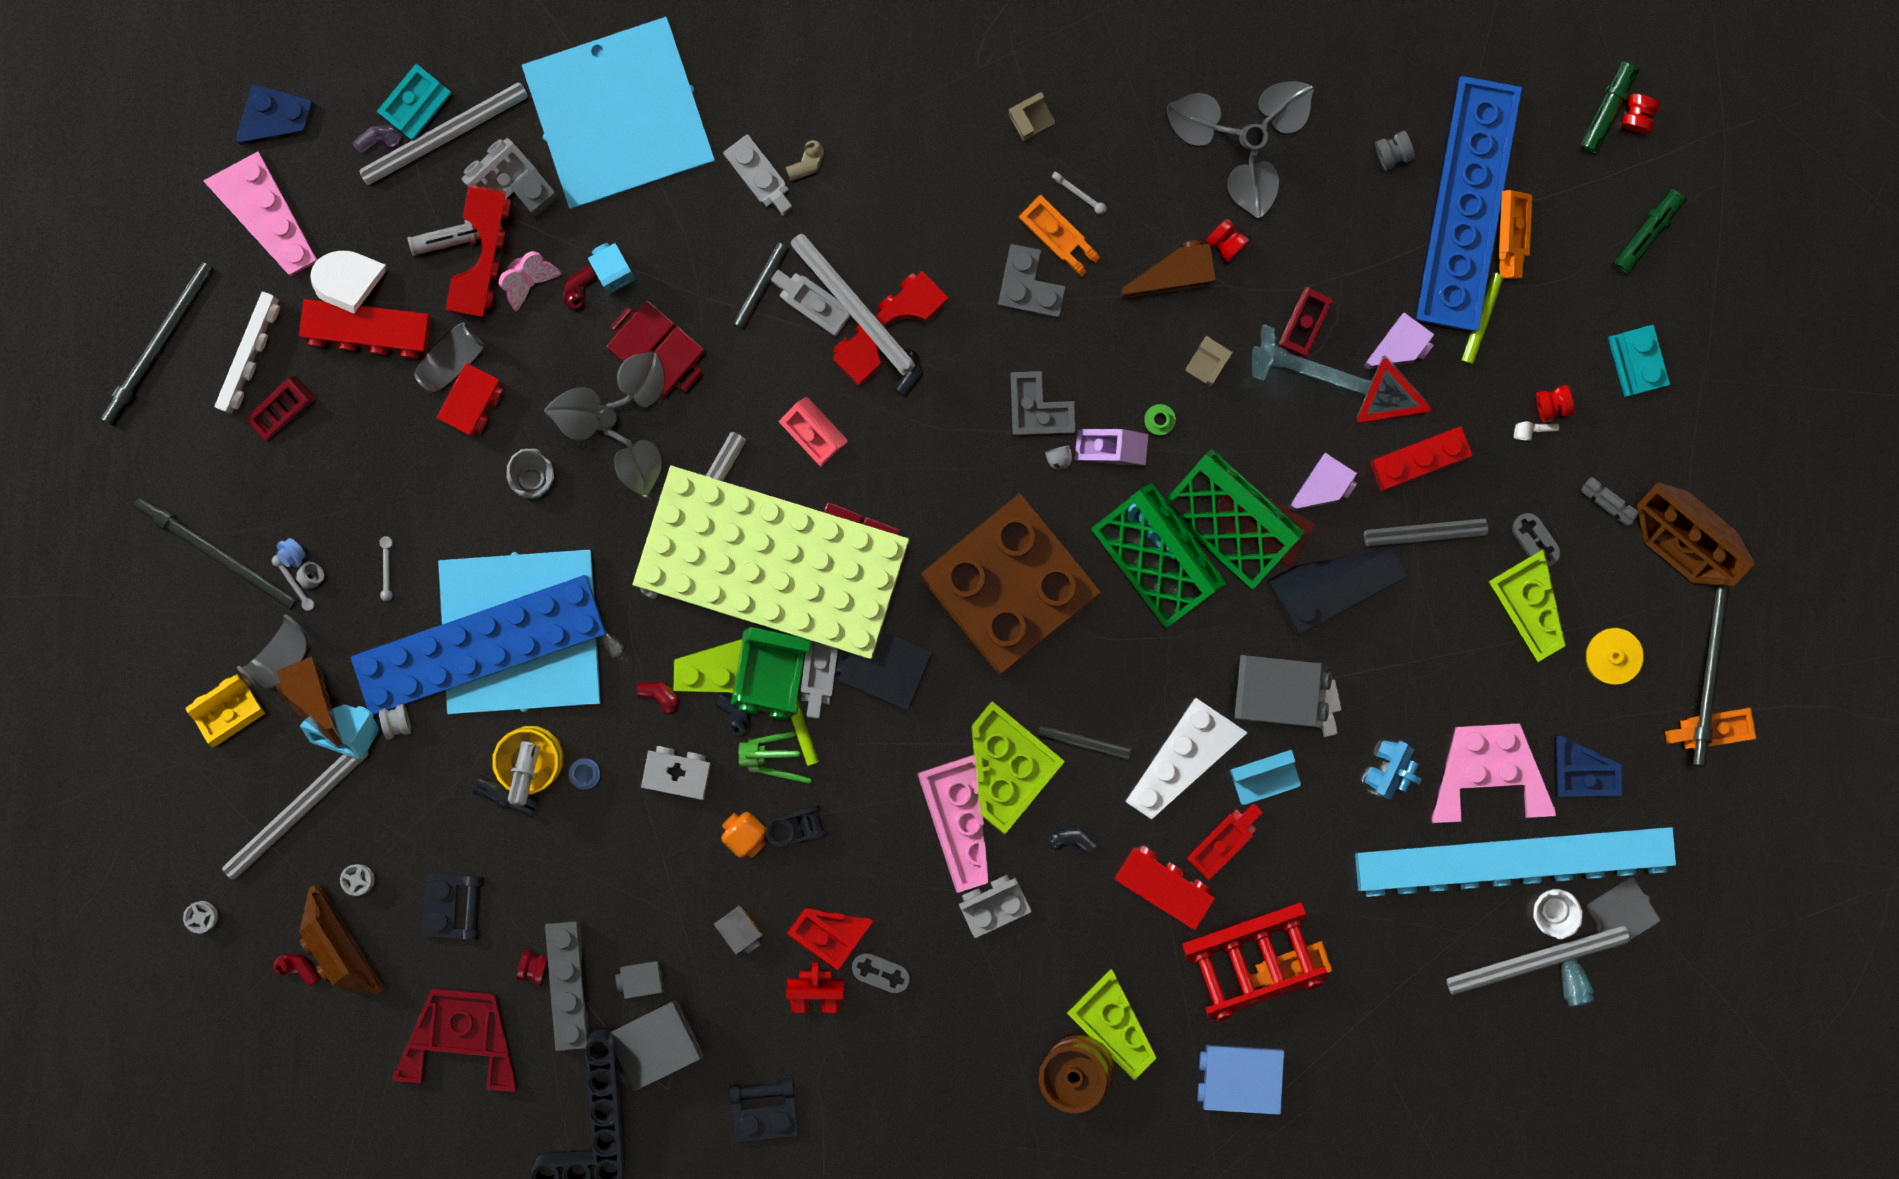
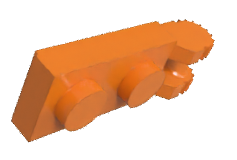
M1039 195L1018 217L1062 261L1065 260L1081 277L1087 271L1084 265L1071 255L1077 247L1085 253L1089 260L1096 263L1100 259L1097 252L1084 241L1085 237L1042 195Z

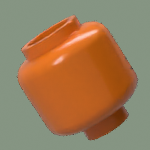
M734 812L722 825L725 829L721 837L722 842L739 858L749 856L752 859L768 842L765 838L767 828L750 812L742 813L740 816Z

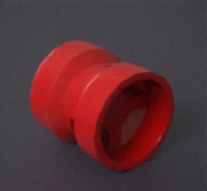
M1631 94L1628 101L1629 113L1624 116L1622 126L1640 133H1652L1655 124L1652 119L1659 110L1660 101L1645 95Z
M1227 218L1209 235L1206 241L1212 247H1217L1221 251V256L1229 262L1249 242V239L1243 233H1238L1234 229V224Z
M1567 385L1559 386L1553 392L1544 390L1535 394L1537 408L1543 423L1554 420L1555 416L1562 415L1567 417L1575 414L1572 395Z

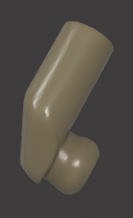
M815 140L807 142L804 146L805 152L801 162L786 167L790 181L812 175L818 171L824 157V149L819 142Z

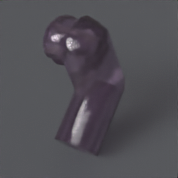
M393 125L372 126L354 140L353 145L357 151L363 154L378 141L384 140L387 146L393 147L401 141V135Z

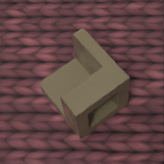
M1042 92L1009 109V116L1023 141L1055 124V120L1044 102L1045 97Z
M1206 336L1186 367V372L1211 387L1233 352Z

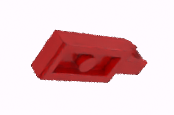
M1254 803L1243 814L1236 809L1193 850L1187 859L1210 880L1251 839L1252 834L1257 830L1252 823L1263 813L1262 810Z

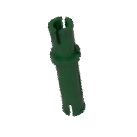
M1627 62L1621 63L1611 85L1606 87L1604 91L1606 95L1580 144L1584 149L1595 154L1599 153L1620 108L1630 97L1628 93L1640 69L1635 68L1636 66Z
M1671 189L1657 209H1652L1649 212V219L1613 263L1623 272L1630 274L1631 270L1648 251L1664 228L1668 229L1671 226V219L1682 205L1686 203L1687 199L1678 191Z

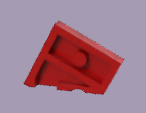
M805 908L786 935L831 968L838 971L873 921L869 918L862 919L844 916L845 914L826 913L820 910Z

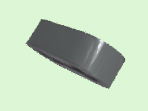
M1531 513L1518 516L1513 522L1512 532L1529 557L1540 551L1536 545V542L1539 541L1544 548L1550 547L1553 552L1549 555L1551 560L1547 561L1548 567L1554 565L1559 559L1560 549L1541 520ZM1523 519L1527 523L1530 521L1534 523L1535 526L1532 528V532L1536 539L1533 540L1529 533L1522 534L1519 529L1522 528L1521 521Z
M860 954L852 964L853 974L858 980L888 992H902L909 984L910 977L906 968L873 954ZM866 958L872 960L871 966L880 970L879 975L868 972L866 977L860 975L861 969L857 967L858 962L864 963ZM895 970L901 971L900 977L905 979L904 983L897 984L895 988L891 987V981L882 977L883 971L893 974Z

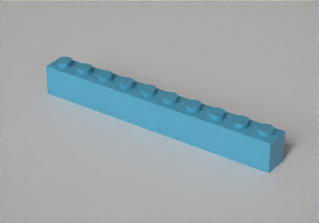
M1673 827L1355 853L1358 891H1366L1367 897L1385 895V889L1397 888L1398 894L1417 893V886H1429V892L1448 890V884L1460 883L1461 889L1479 888V881L1490 880L1492 881V886L1511 885L1510 879L1523 878V884L1541 883L1542 876L1554 875L1555 881L1574 880L1573 874L1586 873V879L1605 877V871L1617 870V876L1636 875L1637 868H1648L1649 874L1668 872L1667 866L1676 865Z

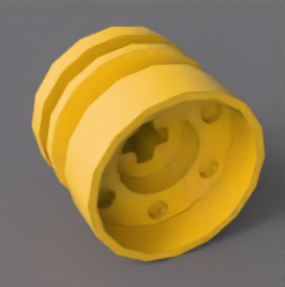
M523 726L506 734L497 743L493 753V770L497 780L507 790H510L514 775L511 773V770L516 766L521 742L534 743V747L539 745L541 749L534 770L536 778L532 779L528 793L534 794L548 787L559 776L563 766V750L558 739L550 731L539 726Z

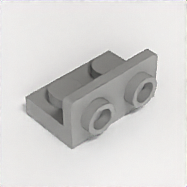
M506 138L503 141L498 140L492 144L487 151L489 154L480 162L477 160L471 163L465 169L464 173L466 175L461 180L467 186L473 184L506 191V199L513 192L511 188L536 168L515 144Z
M1005 875L990 882L993 888L981 893L980 889L977 888L962 895L964 902L960 903L959 906L974 938L1031 913L1016 878L1010 880L1008 875Z

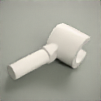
M1531 422L1518 423L1515 426L1514 438L1531 441L1533 432L1559 431L1558 423L1540 425Z

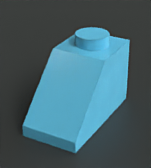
M608 243L598 246L592 251L593 256L588 258L608 294L636 280L615 243L611 246Z
M345 704L333 709L343 745L337 747L306 721H303L300 725L310 743L362 760L380 731L372 712L361 706L354 708Z

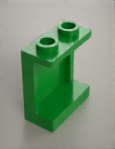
M753 627L746 629L743 632L731 705L740 706L739 711L749 714H757L758 710L769 712L770 718L778 720H788V717L798 714L799 707L796 706L802 666L804 655L809 652L811 640Z

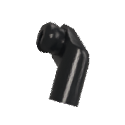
M911 349L903 350L913 360L915 366L911 371L903 375L894 387L905 397L923 374L920 357Z

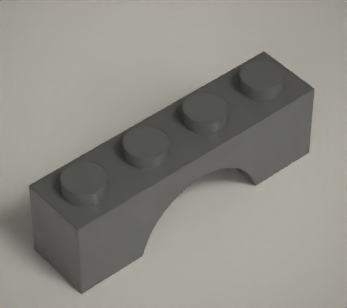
M580 921L545 924L555 1051L582 1049L586 1047L589 1037V1024L582 980Z

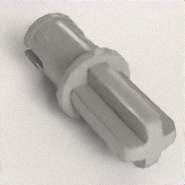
M521 742L516 766L511 770V773L514 775L508 801L513 805L524 806L526 804L531 781L536 778L534 770L541 747L539 745L534 747V743Z

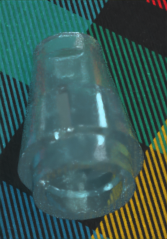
M1579 959L1560 963L1564 1000H1568L1569 1007L1594 1001L1592 993L1595 991Z

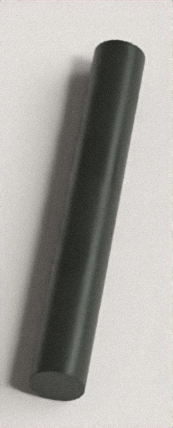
M778 242L733 324L742 329L746 327L770 284L771 278L776 273L789 250L788 246Z
M1041 724L1037 737L1129 760L1131 752L1129 747Z

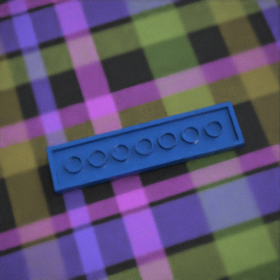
M1464 76L1459 78L1415 321L1467 331H1478L1522 87Z
M582 575L359 653L350 658L367 709L375 716L379 714V710H392L397 705H406L607 634L587 575Z

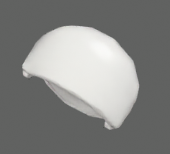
M1560 889L1547 890L1539 896L1534 904L1533 918L1538 928L1545 934L1557 939H1564L1574 935L1582 925L1583 912L1580 903L1575 896L1567 891Z

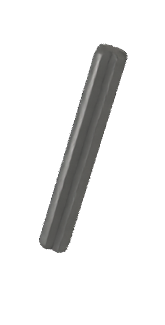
M1486 519L1371 529L1364 532V542L1367 547L1485 536L1488 534V523Z

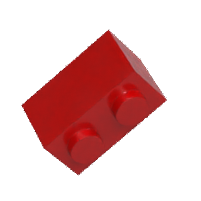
M465 363L437 419L474 438L476 432L481 434L489 419L485 415L490 406H496L503 394V389L500 388L502 382Z

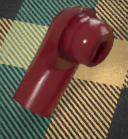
M589 265L568 278L565 282L563 300L565 305L573 310L579 309L584 303V287L597 279Z
M637 682V698H655L662 705L661 710L666 714H673L677 711L679 698L668 684L664 682Z
M284 954L279 956L273 965L274 971L278 975L299 974L308 987L321 978L303 955Z

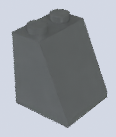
M1240 655L1235 718L1249 722L1323 728V721L1326 722L1329 716V704L1325 703L1326 690H1330L1332 684V673L1328 671V665Z
M677 1000L611 1032L616 1042V1055L623 1068L619 1070L620 1077L625 1086H632L634 1091L704 1056Z

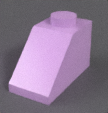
M1403 313L1364 366L1368 369L1379 368L1383 358H1387L1393 366L1413 363L1417 357L1423 360L1434 346L1429 342L1434 334L1406 313Z
M1077 429L1075 460L1115 465H1146L1148 434L1124 429Z
M1325 453L1289 508L1296 511L1338 502L1342 496L1347 499L1357 485L1353 481L1357 473Z

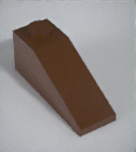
M1202 240L1183 243L1184 248L1177 249L1124 286L1121 290V297L1128 298L1214 285L1216 279L1210 244L1203 245Z
M309 657L277 670L280 683L276 684V689L282 702L288 701L294 712L337 747L343 745L323 675L313 658Z

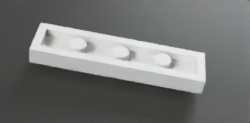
M262 291L218 396L215 408L232 414L233 409L240 407L244 397V392L241 391L244 382L252 378L256 368V363H253L257 351L262 352L268 339V335L265 334L269 322L274 323L280 310V306L277 305L278 299L275 296Z

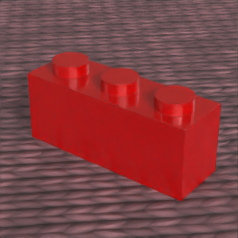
M1460 426L1374 459L1370 465L1379 488L1383 492L1464 461L1472 456V452Z
M1142 846L1140 850L1134 847L1114 880L1195 930L1215 899L1209 895L1212 889L1197 879L1192 884L1182 878L1185 872L1170 862L1167 867L1156 861L1159 855L1145 846Z

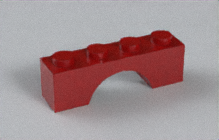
M473 184L468 186L463 218L477 229L482 240V253L478 262L471 269L461 274L452 275L446 310L483 317L484 309L491 310L494 292L488 291L490 278H497L499 261L493 259L495 249H502L505 230H500L499 227L501 217L508 218L511 200L505 199L506 191Z
M923 271L917 276L912 273L901 283L900 286L903 290L897 296L893 297L890 294L880 303L878 308L881 311L875 317L884 328L892 322L903 318H913L927 323L948 302V297ZM858 325L855 328L858 333L850 341L844 338L833 349L836 354L832 358L841 370L860 387L881 367V362L877 353V345L862 327Z

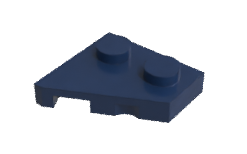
M252 84L235 141L244 144L252 140L271 139L285 134L304 133L314 102Z
M1556 736L1557 797L1622 796L1621 764L1580 746L1563 736Z

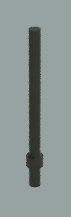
M204 262L201 263L121 387L118 385L112 394L114 399L101 417L102 420L112 425L124 405H129L134 397L133 391L213 270L212 267Z
M139 497L135 502L134 508L151 518L153 524L160 529H168L288 609H291L296 603L297 599L175 520L173 518L174 515L166 509L162 508L160 510L142 497Z
M1725 584L1717 585L1699 724L1694 729L1693 741L1696 742L1693 765L1697 767H1706L1708 746L1713 740L1714 730L1711 729L1730 587Z

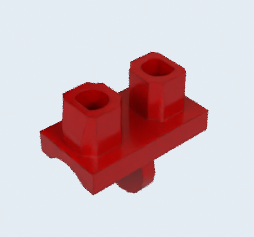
M812 962V971H800V979L788 978L786 999H790L793 1013L809 1012V999H821L822 1012L838 1013L840 1000H843L844 979H831V971H819V962Z

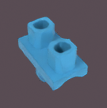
M1384 740L1377 756L1390 763L1385 772L1372 767L1366 776L1365 782L1376 789L1379 795L1389 800H1392L1396 789L1406 792L1410 782L1419 785L1422 779L1414 775L1419 764L1410 760L1415 749L1402 741H1399L1397 744Z

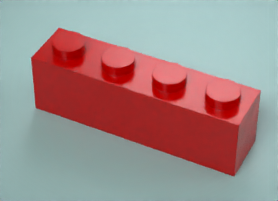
M304 299L299 337L307 340V345L325 348L326 343L338 344V349L356 351L357 346L368 347L369 353L387 355L388 350L400 351L399 356L418 359L419 354L427 355L432 317L424 313L360 306L355 313H351L324 301Z

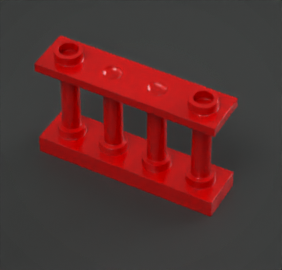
M1302 902L1182 944L1187 962L1195 961L1196 964L1199 963L1214 1005L1206 1008L1209 1021L1216 1019L1217 1022L1227 1020L1234 1016L1233 1012L1304 987L1306 990L1316 989L1324 984V980L1328 979L1326 966L1315 970L1300 930L1302 923L1306 922V913ZM1283 929L1290 936L1303 974L1285 980L1270 939L1272 933ZM1252 940L1255 943H1259L1273 981V985L1255 990L1241 952L1242 944ZM1223 950L1225 953H1229L1244 994L1227 1001L1211 962L1212 954Z

